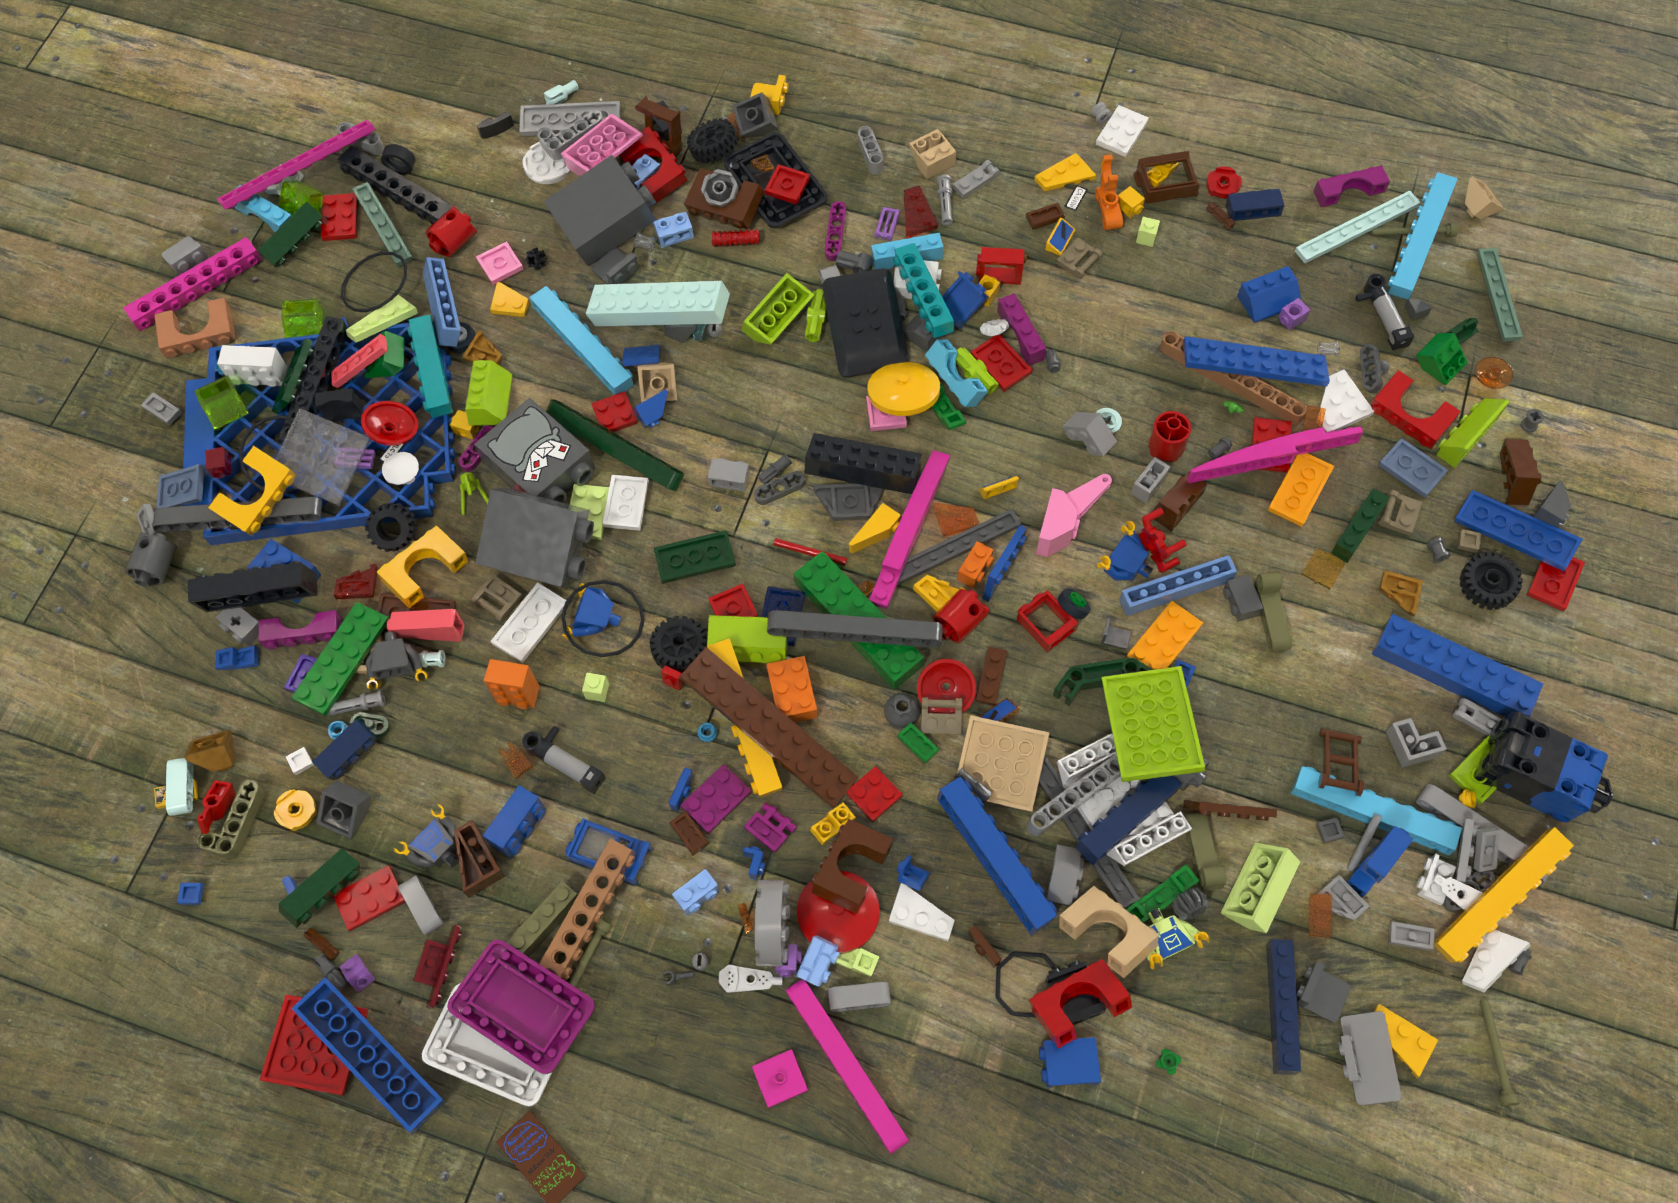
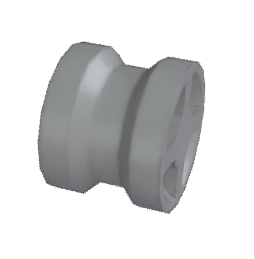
M1104 102L1097 103L1091 109V115L1096 117L1098 124L1107 122L1112 116V112L1106 109L1107 106Z

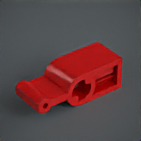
M215 780L202 801L204 811L197 817L202 834L209 833L213 821L223 818L235 799L236 795L232 783Z

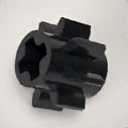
M536 247L526 252L527 257L525 261L529 268L534 267L536 271L546 266L545 262L548 258L544 250L538 251Z

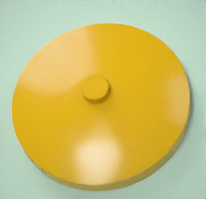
M913 362L890 364L878 369L870 377L867 385L868 398L874 407L884 413L895 416L915 415L928 410L936 403L940 395V381L938 376L924 365Z

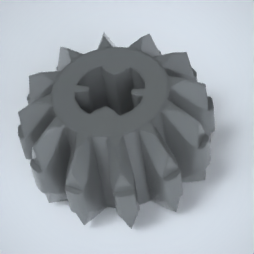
M1190 888L1174 899L1172 907L1175 914L1181 920L1188 921L1196 917L1198 918L1200 914H1203L1208 909L1210 903L1201 889Z

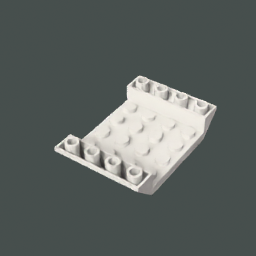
M1112 733L1057 761L1065 790L1116 754ZM1110 766L1113 770L1118 771L1115 766ZM1095 776L1098 781L1103 782L1100 777ZM1119 777L1077 809L1092 830L1094 829L1092 825L1098 819L1104 820L1107 817L1106 813L1113 806L1118 808L1122 804L1120 801L1127 794L1133 795L1135 793L1134 789L1142 781L1146 783L1149 779L1122 782L1121 777ZM1080 787L1081 791L1088 793L1085 788ZM1165 802L1119 844L1113 847L1107 855L1125 866L1189 832L1192 828L1181 811L1174 815Z

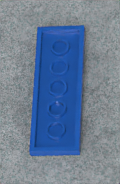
M1474 490L1471 491L1454 521L1564 572L1583 540Z

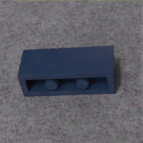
M1267 189L1229 194L1225 206L1230 216L1229 219L1241 221L1281 216L1284 202L1280 189Z
M356 719L312 762L328 779H340L350 765H354L360 760V755L375 745L378 737L363 721Z

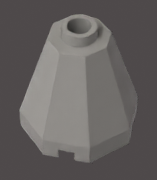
M717 169L713 171V174L705 176L701 191L710 205L724 207L735 200L739 186L731 172Z

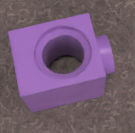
M1297 298L1282 308L1279 315L1280 322L1291 330L1307 320L1310 309Z

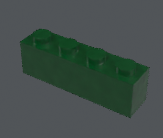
M306 202L258 249V253L274 268L277 265L281 266L287 260L285 257L289 253L293 254L299 248L297 245L301 241L305 242L311 236L310 232L313 229L317 230L322 226L323 216Z
M1373 488L1336 543L1331 554L1348 563L1390 497Z
M343 848L340 849L279 903V913L296 928L301 924H306L316 910L323 909L333 895L337 896L344 889V885L349 881L353 882L359 876L360 863Z

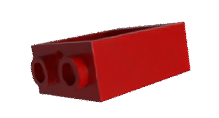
M982 247L981 254L977 255L976 275H979V282L986 274L989 277L996 278L1000 284L1021 285L1024 249ZM985 265L1015 266V268L985 267Z
M1048 590L1043 594L1038 593L1031 603L1022 605L1018 610L1017 621L1047 653L1077 630L1078 622L1061 608L1056 598ZM1044 604L1064 623L1063 626L1047 638L1027 618Z

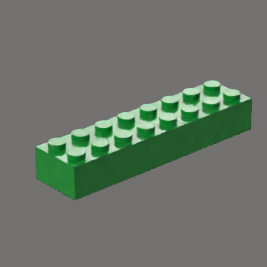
M823 551L793 573L794 583L823 614L886 618ZM850 642L894 690L924 666V657L914 646Z

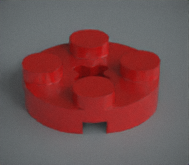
M1217 167L1207 177L1206 187L1209 195L1218 198H1228L1229 194L1238 193L1242 184L1241 176H1238L1233 168Z

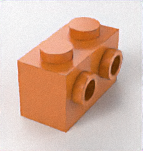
M976 541L958 571L957 581L975 589L978 582H982L987 567L990 568L995 559L993 557V549Z

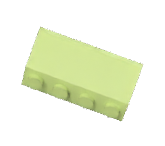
M1255 842L1221 914L1250 930L1267 933L1300 864L1299 859L1288 848Z

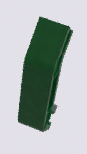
M1123 658L1073 666L1068 669L1057 684L1053 696L1060 699L1061 690L1067 686L1073 690L1071 694L1066 693L1065 704L1070 706L1081 690L1103 687L1102 677L1130 673L1125 668H1132L1134 672L1153 669L1135 658ZM1077 676L1080 680L1074 681L1071 677Z

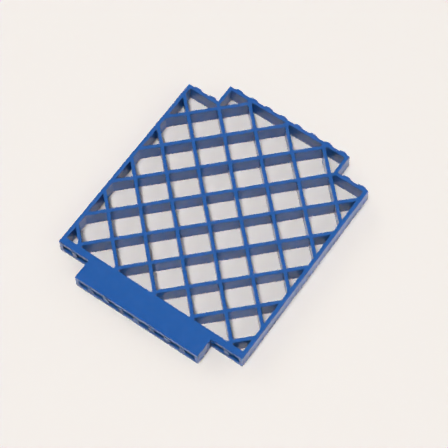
M410 323L395 324L357 343L347 336L343 346L344 350L340 354L336 367L384 331L404 337V356L410 359L395 376L384 377L389 382L374 397L362 390L372 379L365 377V369L358 373L351 381L348 380L347 383L343 384L344 388H352L355 395L367 402L363 407V412L368 406L376 402L389 401L400 389L412 397L405 406L409 407L414 413L423 406V401H426L425 397H422L420 390L416 391L406 384L419 371V367H416L413 358L416 356V353L406 347L413 339L410 338L407 327H410ZM319 334L229 346L276 348L279 354L282 355L285 352L295 351L306 338L313 341L311 348H314ZM222 346L209 348L208 378L186 381L183 469L197 464L205 466L202 501L193 504H183L182 506L211 504L219 494V489L232 497L231 500L234 502H248L260 490L250 482L238 493L226 485L241 470L239 453L230 448L228 444L244 428L249 430L252 426L250 422L267 406L271 409L273 408L275 403L273 400L277 397L281 386H268L260 392L250 384H231L222 392V375L215 371ZM443 348L440 349L449 394L453 396V389L450 385L452 373L449 370V366L452 365L451 356L447 355ZM310 357L306 359V364H308ZM246 390L256 398L240 414H237L228 406ZM289 404L287 409L282 410L277 416H287L291 405ZM221 412H224L233 420L221 431ZM319 412L311 431L323 448L320 450L317 472L312 478L324 487L314 497L322 500L323 507L336 495L347 503L345 507L335 517L324 518L321 516L319 521L261 525L260 529L252 536L241 529H204V538L210 545L366 526L368 525L366 520L370 517L369 514L371 512L363 506L379 489L393 498L390 502L400 503L402 507L407 506L409 508L408 511L414 513L413 519L433 517V510L436 509L435 500L432 498V493H435L434 484L454 482V474H456V466L453 463L456 453L454 447H452V443L455 442V436L450 426L453 416L450 413L431 418L417 431L415 437L401 449L400 452L414 455L425 444L437 453L421 470H418L413 483L406 484L397 492L386 484L387 481L382 474V469L374 475L367 469L343 467L330 481L317 473L334 455L338 454V448H342L356 433L368 441L362 449L374 450L375 452L380 449L384 452L388 447L370 439L361 427V420L356 421L354 419L340 420L345 426L328 442L318 434L326 425L322 413ZM285 419L272 420L261 431L258 428L252 431L255 437L244 447L243 459L253 446L262 450L266 445H269L278 452L273 459L284 466L290 461L301 469L296 474L292 485L286 488V490H291L304 483L312 473L317 455L305 464L295 456L298 452L285 450L284 447L275 442L273 438L282 430ZM443 424L445 447H442L430 438ZM310 435L307 443L312 439ZM224 447L233 458L231 460L232 475L224 476L223 478H213L206 470L205 450ZM342 459V461H349V462H365V463L367 462V461H353V460H343V459ZM244 463V466L255 474L252 480L264 487L265 481L263 476ZM444 463L446 464V470L437 471ZM358 472L368 479L369 482L351 498L340 489ZM424 485L425 505L416 506L409 499ZM299 490L294 493L283 494L282 499L297 498L294 495ZM385 517L382 523L397 522V520L393 517Z

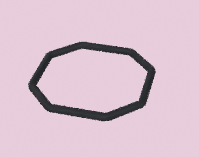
M1012 952L996 968L995 997L1010 1015L1036 1018L1034 1013L1013 1012L1000 998L1001 968L1014 956L1044 958L1053 969L1057 967L1043 953Z

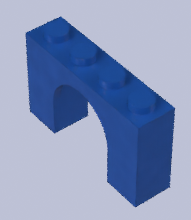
M1394 826L1371 849L1347 883L1363 898L1375 882L1379 883L1385 878L1413 841V838L1409 836L1406 830Z

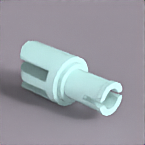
M572 80L564 86L557 85L544 92L546 104H560L567 100L569 94L579 90L576 81Z

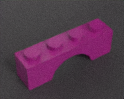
M1381 165L1360 171L1356 170L1343 175L1339 174L1331 178H1322L1317 181L1313 192L1320 207L1337 204L1341 192L1347 189H1358L1369 196L1384 193L1390 180Z
M1015 293L998 299L997 312L1001 319H1005L1015 332L1020 353L1026 363L1030 366L1045 359L1046 347Z
M336 610L318 612L313 621L301 629L286 628L279 618L259 620V642L265 649L270 650L282 646L295 647L297 644L311 645L320 641L329 642L342 624V618Z

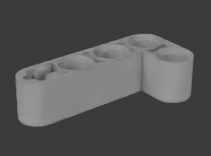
M593 110L556 135L550 128L542 127L537 131V137L545 152L553 160H560L563 158L561 155L563 151L604 119L600 111Z

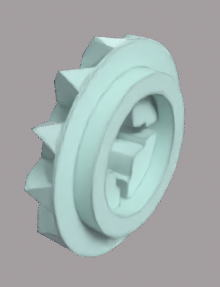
M1102 408L1095 412L1100 413L1104 421L1111 418L1110 424H1107L1112 434L1120 429L1122 419L1117 411L1110 408Z

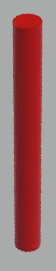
M775 538L774 546L813 557L822 552ZM824 552L833 562L846 565L847 558Z

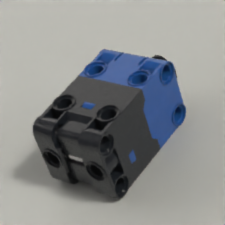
M1512 712L1493 726L1488 739V743L1491 745L1489 752L1480 761L1474 777L1478 781H1483L1487 778L1482 784L1490 787L1494 786L1497 788L1496 790L1561 822H1570V820L1589 811L1595 814L1607 807L1613 798L1610 781L1602 776L1608 758L1604 751L1595 749L1521 712ZM1598 785H1603L1605 787V790L1598 787ZM1593 801L1601 804V807L1592 804Z

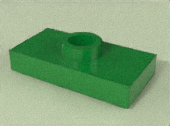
M912 723L908 724L897 735V738L924 764L939 752V748Z

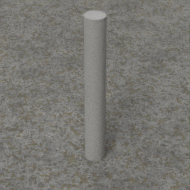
M1375 813L1347 866V869L1355 872L1382 819L1381 816Z

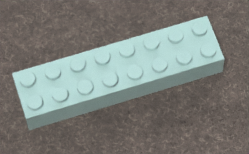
M722 281L595 285L586 315L594 326L722 324L730 293Z

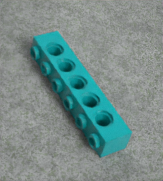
M915 243L895 249L894 265L899 267L900 277L902 280H905L908 293L912 294L914 305L919 308L920 318L925 320L927 332H931L933 338L954 332V320Z

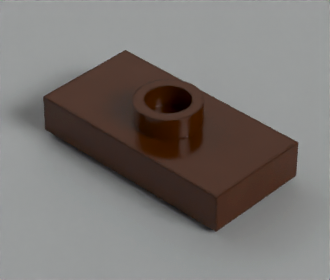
M1058 203L1026 213V218L1032 230L1058 222L1060 217L1065 218Z
M686 811L669 822L692 856L709 845L708 840Z
M977 926L969 929L968 935L976 944L974 946L975 950L981 957L985 956L992 967L995 968L1000 964L1001 957Z

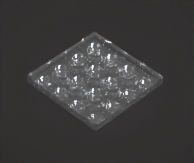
M299 408L275 460L296 474L294 482L290 486L340 506L371 439Z

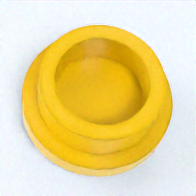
M1464 789L1463 793L1459 795V801L1470 809L1475 808L1476 794L1474 791Z

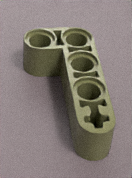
M1279 571L1260 573L1254 582V587L1263 606L1260 617L1268 648L1271 652L1291 649L1292 639L1279 594L1282 588L1281 574Z
M247 780L242 783L221 833L217 834L210 831L207 834L201 833L197 838V845L205 852L218 857L234 859L239 856L263 801L264 789L254 780ZM245 807H248L244 813H241ZM239 826V829L233 832L235 827ZM213 839L212 843L207 846V843ZM231 844V848L225 851L226 847Z
M1198 812L1183 814L1192 830L1186 833L1195 875L1199 879V889L1202 892L1222 889L1227 882L1226 871L1223 865L1218 864L1207 815H1200Z

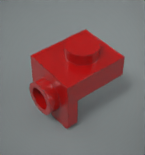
M664 666L661 671L663 684L680 691L685 684L679 678L683 671L680 670L678 672Z

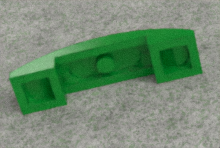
M940 382L939 398L931 407L935 415L948 430L967 424L959 410L956 411L946 396L944 387Z
M1186 864L1166 881L1125 910L1137 916L1142 923H1146L1150 920L1149 912L1157 908L1160 911L1164 910L1173 903L1174 899L1178 898V895L1195 886L1199 879Z

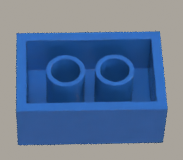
M272 539L269 540L247 566L248 570H252L254 567L267 568L273 564L287 565L292 561H299L317 574V580L321 576L315 565ZM302 598L293 599L292 601L298 604Z
M518 785L483 837L492 848L512 859L514 855L520 852L521 844L524 840L532 835L535 824L543 819L546 808L538 796Z

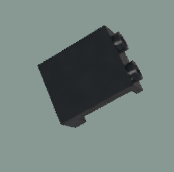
M1078 960L1068 964V968L1064 970L1056 968L1049 971V975L1045 979L1047 987L1050 988L1055 983L1067 979L1073 973L1087 968V963H1080ZM1082 994L1071 998L1065 1004L1063 1011L1071 1023L1075 1025L1104 1014L1106 1007L1099 998L1093 995Z

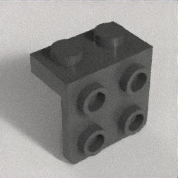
M617 248L608 252L591 266L592 272L606 284H621L639 269L637 257L632 252L625 256Z
M1316 961L1312 966L1308 965L1304 973V977H1306L1304 984H1300L1296 992L1298 996L1297 1005L1331 1023H1335L1340 1016L1351 986L1324 972L1325 965Z

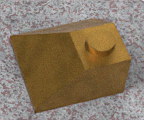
M231 730L191 740L184 756L186 761L213 772L230 769L236 758Z

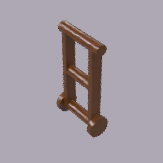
M1321 728L1319 736L1323 737V772L1319 776L1318 788L1324 789L1326 785L1355 791V795L1361 797L1364 781L1359 780L1358 744H1361L1362 737ZM1330 738L1351 742L1352 758L1330 754ZM1330 762L1352 766V782L1330 778Z

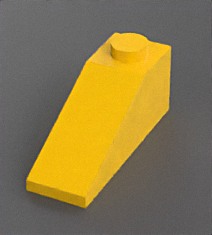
M882 503L850 541L849 552L853 554L890 537L893 532H896L901 515Z

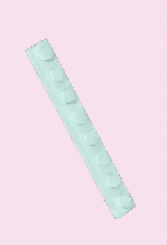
M1408 191L1296 247L1295 252L1306 264L1374 228L1419 207L1420 201L1411 191Z

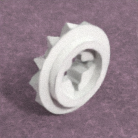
M993 319L983 323L980 331L984 335L995 336L1005 332L1009 325L1005 319Z

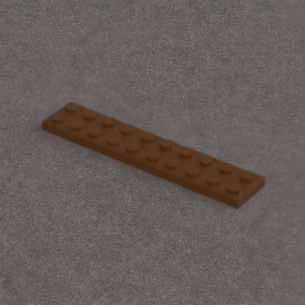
M707 647L680 675V679L831 808L836 806L857 780L858 776Z

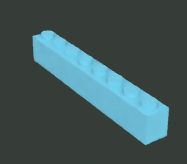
M1437 172L1435 179H1430L1427 187L1430 191L1425 192L1422 199L1424 206H1419L1416 214L1419 218L1418 220L1414 219L1410 229L1414 231L1412 234L1408 233L1405 244H1408L1407 248H1402L1399 256L1402 260L1401 262L1397 261L1393 272H1396V275H1391L1387 285L1390 286L1389 294L1407 300L1410 299L1458 178Z
M545 286L529 297L532 307L614 395L626 392L634 386L632 373L622 367L621 361L617 357L614 358L609 348L601 344L597 335L590 333L589 327L585 323L582 324L578 315L570 311L565 301L561 302L559 300V296L554 290L551 291Z
M1302 766L1297 772L1290 793L1292 795L1366 824L1370 823L1375 813L1382 817L1377 827L1379 829L1389 832L1394 826L1402 828L1413 838L1412 842L1448 856L1456 850L1462 828L1456 826L1454 822L1437 819L1431 813L1419 812L1413 806L1401 805L1392 798H1383L1367 789L1363 790L1361 797L1356 796L1355 791L1326 785L1324 789L1318 788V781L1321 773L1312 767Z

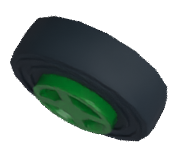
M1064 589L1058 596V603L1070 616L1076 619H1084L1091 610L1090 605L1078 592L1072 589Z

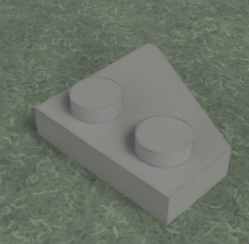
M1340 875L1309 901L1314 906L1352 921L1370 907Z

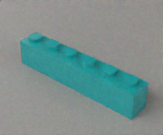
M430 314L409 319L410 327H407L410 338H413V341L410 342L413 352H416V356L413 358L416 367H419L417 377L419 382H422L420 391L422 397H425L426 400L423 401L424 409L426 412L429 411L432 418L453 413L433 320Z

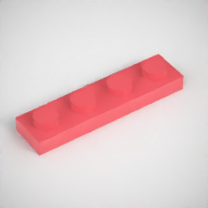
M379 334L332 370V386L339 388L356 374L360 373L365 367L372 364L381 355H384L387 352L386 337Z

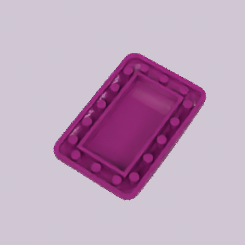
M494 940L488 944L448 1001L447 1008L453 1016L541 1074H549L555 1070L592 1015L595 1004L591 997L506 942Z

